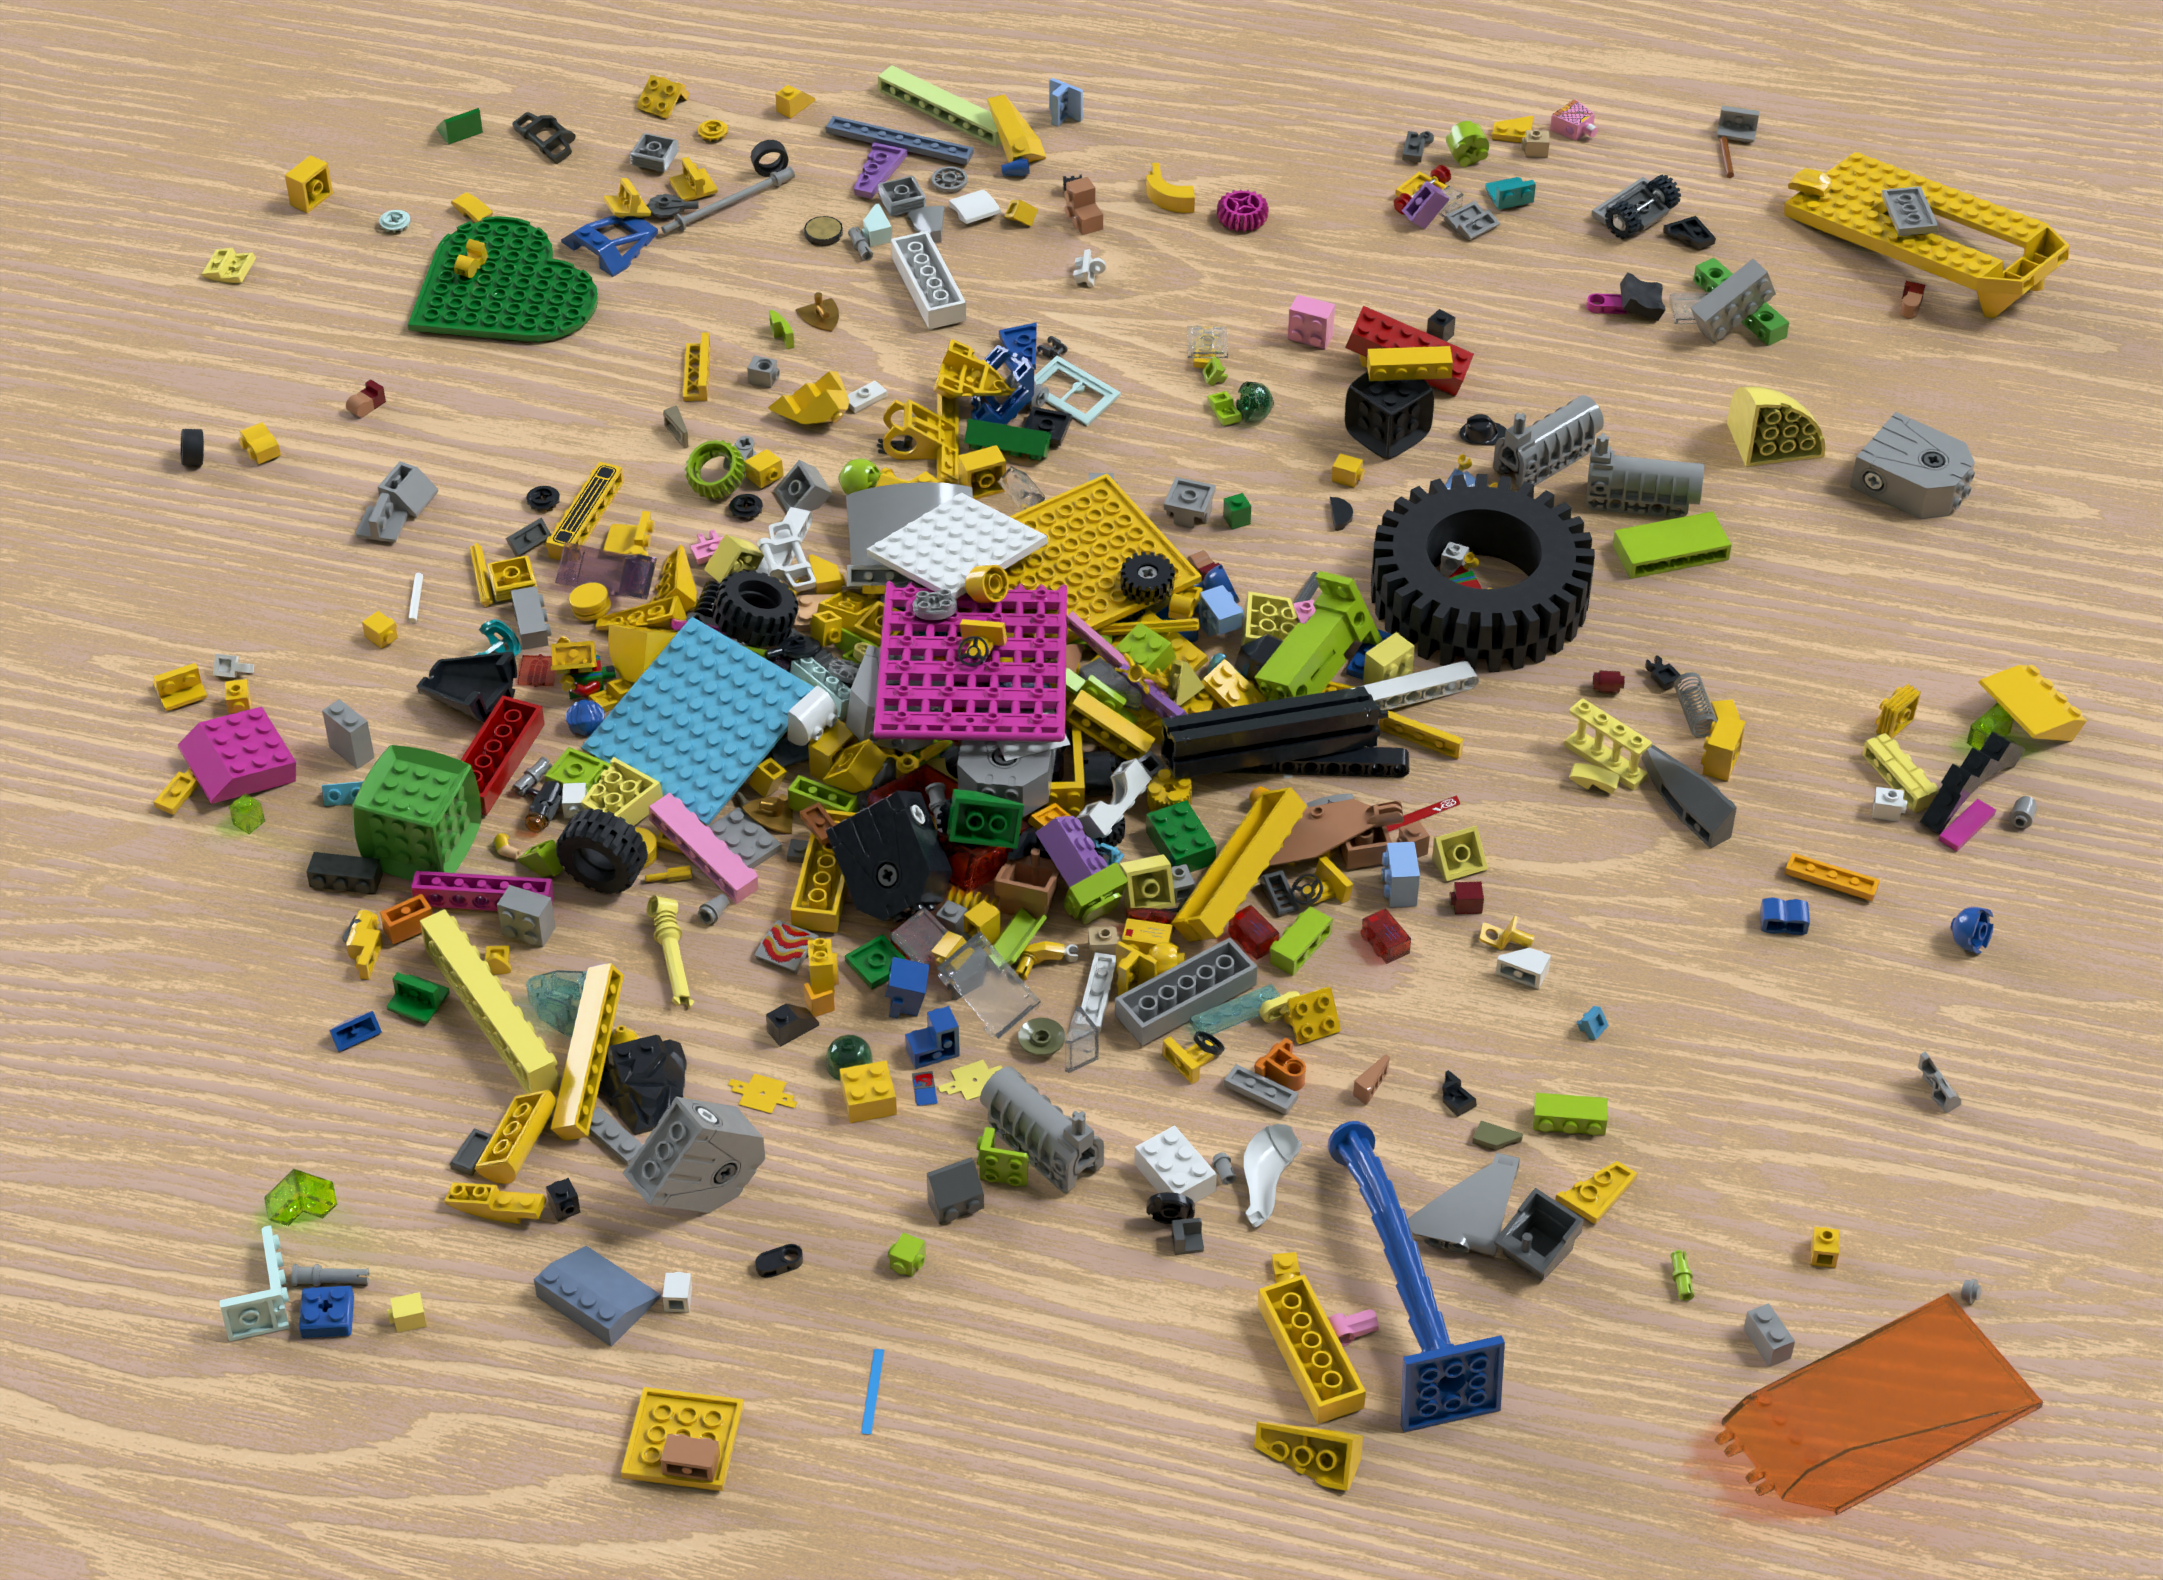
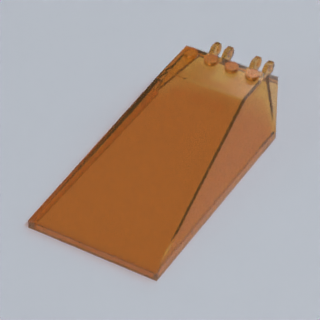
M1946 1293L1746 1395L1723 1417L1721 1424L1726 1430L1719 1433L1714 1440L1721 1446L1734 1439L1735 1442L1728 1445L1724 1451L1728 1458L1741 1452L1747 1455L1756 1467L1745 1477L1747 1482L1752 1484L1763 1478L1766 1479L1755 1489L1759 1496L1775 1490L1785 1502L1832 1511L1838 1515L2042 1408L2043 1401L1951 1295Z

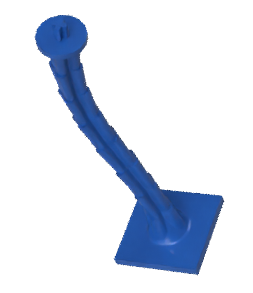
M1349 1121L1339 1125L1328 1139L1330 1156L1338 1164L1347 1166L1360 1186L1359 1191L1373 1215L1371 1219L1385 1248L1383 1251L1396 1278L1397 1291L1409 1315L1408 1322L1422 1350L1421 1353L1403 1357L1400 1422L1403 1432L1501 1411L1505 1342L1502 1335L1459 1345L1451 1344L1442 1312L1438 1311L1430 1279L1425 1275L1417 1242L1413 1241L1405 1210L1400 1207L1391 1180H1388L1380 1158L1374 1154L1373 1150L1376 1140L1373 1131L1365 1123L1359 1121Z

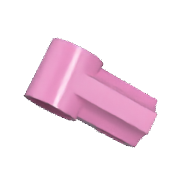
M1371 1309L1349 1316L1338 1313L1328 1318L1342 1347L1352 1343L1355 1337L1379 1330L1377 1316L1374 1310Z

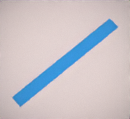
M874 1349L861 1434L872 1433L884 1349Z

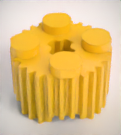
M1162 769L1158 772V775L1156 774L1149 781L1147 786V806L1151 812L1186 800L1191 806L1192 785L1189 777L1184 776L1180 779H1174L1169 769Z

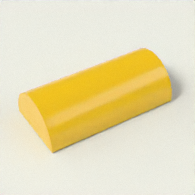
M550 1090L514 1097L474 1168L480 1175L500 1184H509L515 1180L556 1107V1099Z

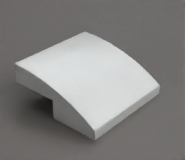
M985 190L949 200L950 208L958 212L959 220L966 224L1001 213L998 204Z

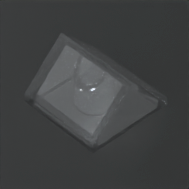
M1078 1006L1076 1007L1065 1041V1072L1068 1073L1099 1059V1029L1082 1007Z

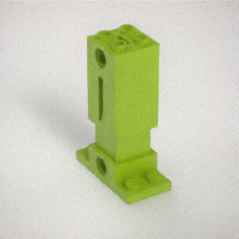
M1319 571L1315 576L1322 591L1313 603L1316 611L1306 624L1297 623L1255 676L1259 689L1267 701L1321 693L1346 662L1343 654L1353 641L1378 645L1381 642L1382 638L1354 579Z

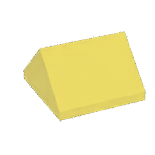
M1172 659L1171 677L1167 694L1170 696L1169 699L1181 706L1205 688V686L1188 662Z
M1477 825L1434 837L1432 860L1445 881L1488 869Z

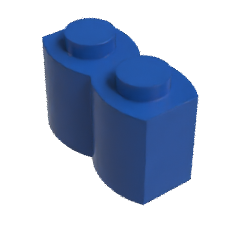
M1775 897L1762 899L1760 907L1761 931L1772 934L1783 932L1791 935L1807 934L1810 925L1808 902L1799 899L1785 901Z

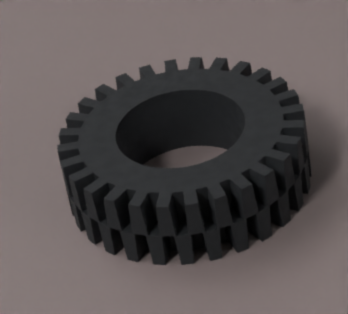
M1463 474L1453 475L1450 490L1447 489L1440 478L1430 481L1429 493L1420 486L1411 489L1409 500L1401 496L1394 501L1393 511L1387 509L1382 516V525L1377 526L1371 574V601L1375 603V614L1378 620L1385 619V630L1391 635L1399 632V635L1414 645L1418 642L1419 657L1428 660L1436 650H1440L1441 666L1452 664L1456 656L1464 657V661L1469 662L1474 671L1477 659H1486L1489 672H1500L1502 658L1508 659L1513 670L1524 667L1526 654L1535 664L1545 661L1547 649L1556 655L1563 650L1565 639L1572 642L1577 636L1578 626L1582 627L1585 622L1595 559V549H1591L1590 532H1584V521L1580 516L1571 518L1572 508L1566 502L1554 507V494L1547 490L1534 499V484L1526 481L1523 482L1517 492L1511 491V477L1506 476L1500 477L1497 488L1488 487L1487 474H1477L1475 486L1467 487ZM1453 542L1469 547V552H1472L1474 555L1490 556L1505 560L1521 569L1528 578L1505 588L1478 589L1458 584L1446 578L1435 567L1441 564V555L1447 544Z

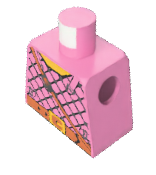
M1576 99L1551 116L1550 130L1573 140H1578L1585 134L1593 138L1598 132V128L1594 126V113Z

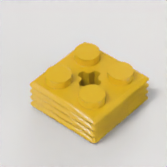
M529 556L487 564L488 575L496 601L510 600L512 598V590L537 587Z
M1910 683L1902 688L1898 687L1890 699L1885 698L1879 706L1881 713L1875 721L1877 725L1876 734L1886 733L1892 739L1914 720L1921 691H1917V688L1910 686Z

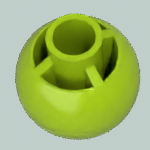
M858 458L849 461L842 468L838 480L844 493L849 495L876 487L882 473H880L873 462Z

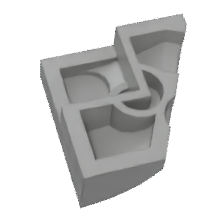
M929 206L908 212V220L913 222V228L916 232L928 231L933 242L942 243L944 206Z
M1926 1052L1920 1054L1918 1068L1923 1072L1922 1078L1933 1088L1931 1098L1946 1113L1960 1106V1097L1944 1078Z

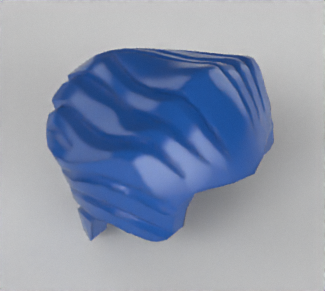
M579 700V702H575L574 705L569 707L565 717L573 734L578 733L588 736L603 722L605 712L596 702Z

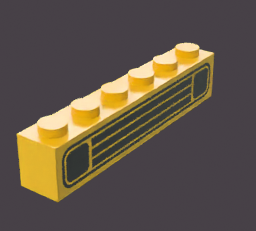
M599 461L595 469L591 470L590 477L582 484L581 491L573 498L571 506L565 510L562 520L556 524L553 534L546 540L549 558L568 563L574 561L623 485L622 467Z

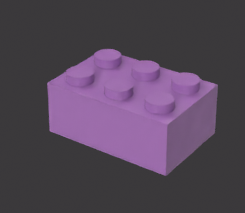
M1074 816L1056 817L1035 833L1066 883L1071 887L1106 868L1107 863L1095 851V844L1083 832V825L1079 819Z

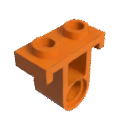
M1285 1037L1280 1043L1274 1044L1268 1054L1260 1057L1256 1061L1254 1068L1256 1074L1263 1077L1266 1075L1276 1083L1293 1091H1298L1305 1085L1306 1065L1301 1059L1292 1054L1293 1042Z

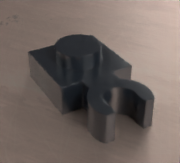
M1658 655L1655 656L1654 663H1651L1648 659L1646 660L1645 668L1652 672L1651 678L1663 690L1674 686V682L1680 676V673L1670 663L1663 665L1662 658Z

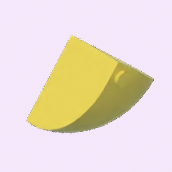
M1739 387L1735 390L1730 403L1727 425L1746 467L1825 457L1826 448L1822 431L1812 414L1797 400L1780 391L1764 387Z

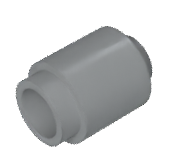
M2022 796L2016 800L2010 815V822L2015 827L2024 829L2031 826L2037 811L2035 800L2029 796Z

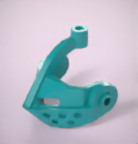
M497 619L486 621L479 628L481 634L488 638L491 647L475 655L490 654L495 650L497 653L510 651L516 657L521 652V645L517 636L502 621ZM498 633L503 639H498L494 634ZM506 642L509 647L508 651H506L504 647V643Z

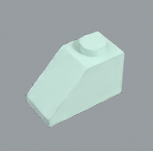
M875 204L865 217L863 229H861V234L868 240L870 247L889 243L892 239V226L879 204Z

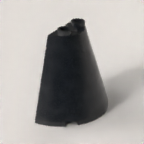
M510 651L440 659L429 671V679L428 677H423L416 687L420 694H424L476 720L485 722L502 695L514 697L515 689H512L513 678H517L516 659L514 653Z

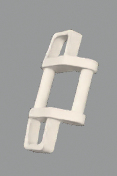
M786 520L770 524V539L762 538L757 541V546L762 551L769 567L768 573L770 577H776L782 581L786 580L790 588L796 592L816 587V579L813 575L812 567L806 561L800 546L801 541L795 532L792 521ZM785 529L790 531V537L775 540L774 532ZM793 549L798 564L787 567L776 564L772 554ZM808 575V578L810 580L802 583H795L793 581V578Z

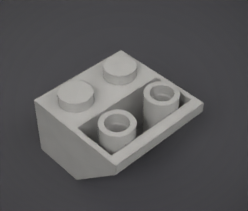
M400 461L378 486L379 497L381 493L390 495V501L393 503L394 510L407 511L408 515L417 517L438 493V488L418 467Z

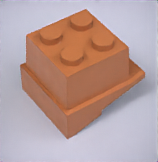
M1037 848L1031 850V855L1015 860L1008 859L995 878V895L999 896L1000 911L1015 915L1019 909L1023 908L1034 919L1039 918L1043 914L1047 916L1058 889V880L1061 875L1053 860L1040 857V850Z

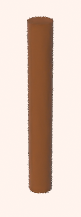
M1721 137L1720 145L1727 178L1734 177L1728 141L1726 137Z

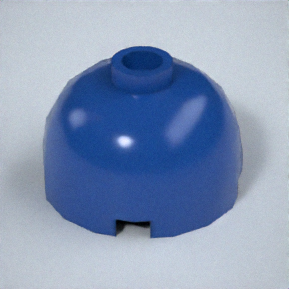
M1222 564L1208 571L1204 577L1205 589L1203 591L1223 585L1228 592H1231L1236 604L1239 603L1240 600Z
M1971 906L1963 909L1956 918H1953L1951 931L1956 944L1960 948L1978 954L1982 953L1979 950L1981 946L1986 949L1994 928V924L1990 923L1989 918L1993 917L1991 910Z

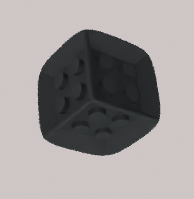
M1367 371L1355 379L1347 390L1344 419L1346 430L1355 440L1375 454L1386 459L1398 456L1416 445L1429 433L1434 411L1433 389L1424 379L1369 381Z

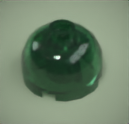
M1246 381L1240 386L1238 393H1241L1240 399H1236V407L1242 415V420L1245 418V422H1259L1265 419L1274 406V399L1269 388L1262 383Z
M846 1034L839 1036L827 1048L826 1065L828 1073L839 1081L840 1069L873 1063V1054L869 1044L856 1035Z

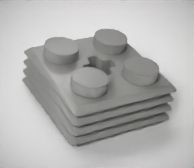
M643 133L630 153L631 165L637 166L640 169L648 168L656 172H665L679 151L678 140Z
M914 176L878 184V195L891 216H900L902 213L926 207V196Z

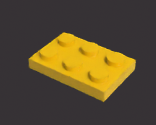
M1225 659L1201 681L1205 686L1204 689L1224 708L1267 701Z

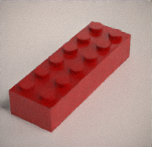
M1364 305L1345 346L1346 349L1365 357L1368 356V349L1450 346L1453 360L1452 378L1424 380L1429 385L1454 396L1457 395L1474 356L1472 352Z
M502 695L461 758V761L471 765L476 777L482 815H488L544 727L542 706Z

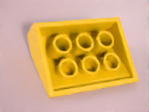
M2016 665L1980 679L1978 682L2034 739L2073 741L2087 722L2081 715L2082 712L2075 706H2072L2067 701L2068 698L2054 688V684L2040 674V670L2033 665Z

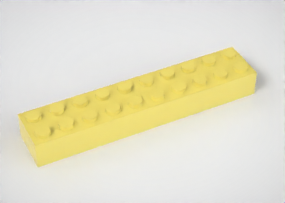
M444 909L420 920L425 951L526 1094L550 1090L552 1094L558 1092L557 1081L560 1078L555 1069L557 1060L554 1054L547 1052L543 1039L541 1037L537 1038L532 1024L524 1020L520 1007L513 1005L511 995L507 990L503 991L499 978L496 975L493 976L488 963L480 959L478 949L475 945H470L466 932L459 930L455 917H450Z

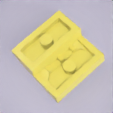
M233 248L216 249L202 272V276L219 282L242 283L256 257L253 252L236 254Z

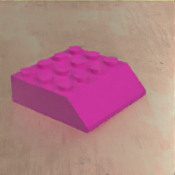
M263 707L199 722L178 744V749L211 804L296 782V761Z

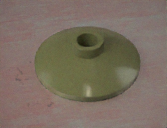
M1035 1018L1022 1025L1018 1033V1041L1026 1052L1036 1056H1047L1056 1053L1062 1048L1065 1042V1031L1055 1020Z

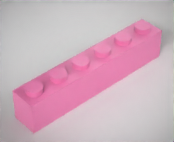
M668 793L649 806V820L736 904L757 891L758 875L755 870L748 868L743 863L741 857L728 849L727 844L723 840H719L710 827L704 826L699 821L697 815L694 812H690L679 798H675L671 793Z

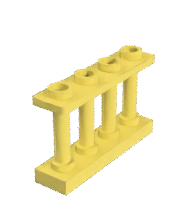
M1581 699L1570 708L1569 713L1578 718L1577 730L1565 739L1564 747L1592 765L1619 775V782L1634 791L1648 777V773L1638 767L1639 757L1652 746V742L1585 699ZM1587 725L1596 730L1595 739L1586 734ZM1604 736L1613 741L1612 750L1603 745ZM1622 747L1631 752L1630 761L1621 756Z

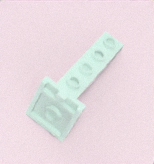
M271 1225L262 1228L271 1289L219 1300L229 1342L289 1329L285 1302H289L287 1287L282 1288V1285L286 1284L284 1269L279 1270V1267L284 1266L281 1252H276L277 1249H281L279 1236L278 1234L273 1235Z

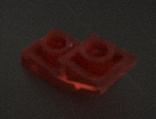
M1145 907L1128 908L1126 920L1128 918L1172 925V934L1176 929L1171 923L1176 917L1174 912Z

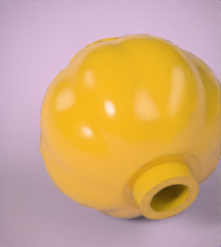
M1169 942L1154 945L1148 955L1157 960V976L1186 961L1185 953H1180L1179 947Z

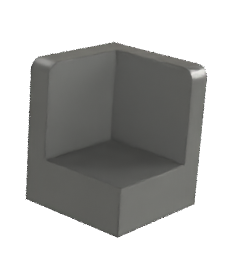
M1201 1218L1172 1220V1241L1175 1255L1204 1251Z

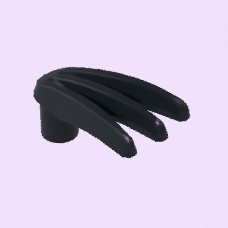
M906 435L904 441L891 440L890 444L897 451L907 452L912 448L913 437ZM878 439V442L881 443L877 444V447L880 448L878 453L887 454L883 448V439Z

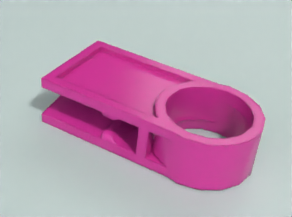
M1594 293L1588 296L1587 309L1592 313L1627 314V311L1623 310L1621 294ZM1593 302H1599V303H1601V304H1600V305H1596V304H1593Z

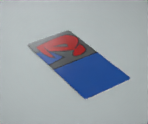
M933 1071L912 1073L917 1106L937 1104Z

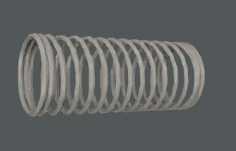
M1694 672L1684 673L1675 680L1674 688L1690 731L1696 737L1711 735L1709 734L1710 732L1702 734L1694 732L1709 730L1711 726L1704 730H1696L1694 728H1703L1710 725L1713 721L1717 722L1699 674ZM1688 677H1697V678H1698V679H1694V678H1693V679H1688V680L1684 681L1683 683H1681V684L1679 685V687H1678V684H1679L1683 679H1685V678H1688ZM1691 680H1697V681H1699V682H1691V683H1688V684L1684 685V686L1679 690V688L1681 687V685H1683L1685 682H1688V681H1691ZM1690 684H1697L1696 686L1686 688L1684 691L1682 690L1684 687ZM1693 691H1697L1696 693H1693V694H1691V695H1687L1688 693H1691V692H1693ZM1699 694V695L1696 696V697L1689 698V697H1691V696H1693V695ZM1700 698L1696 701L1690 702L1693 699ZM1702 701V702H1700L1699 704L1692 705L1693 703ZM1698 705H1702V706L1699 707V708L1692 709V708H1694V707H1696V706H1698ZM1704 708L1703 710H1701V711H1699V712H1694V711H1696V710H1698V709ZM1701 712H1705L1704 714H1701V715H1699V716H1695L1696 714H1699V713H1701ZM1708 719V720H1706V721H1704V722L1697 723V722H1699V721H1701V720ZM1710 719H1712V721H1711L1710 723H1708L1707 725L1699 726V727L1694 726V725H1699V724L1706 723V722H1708Z

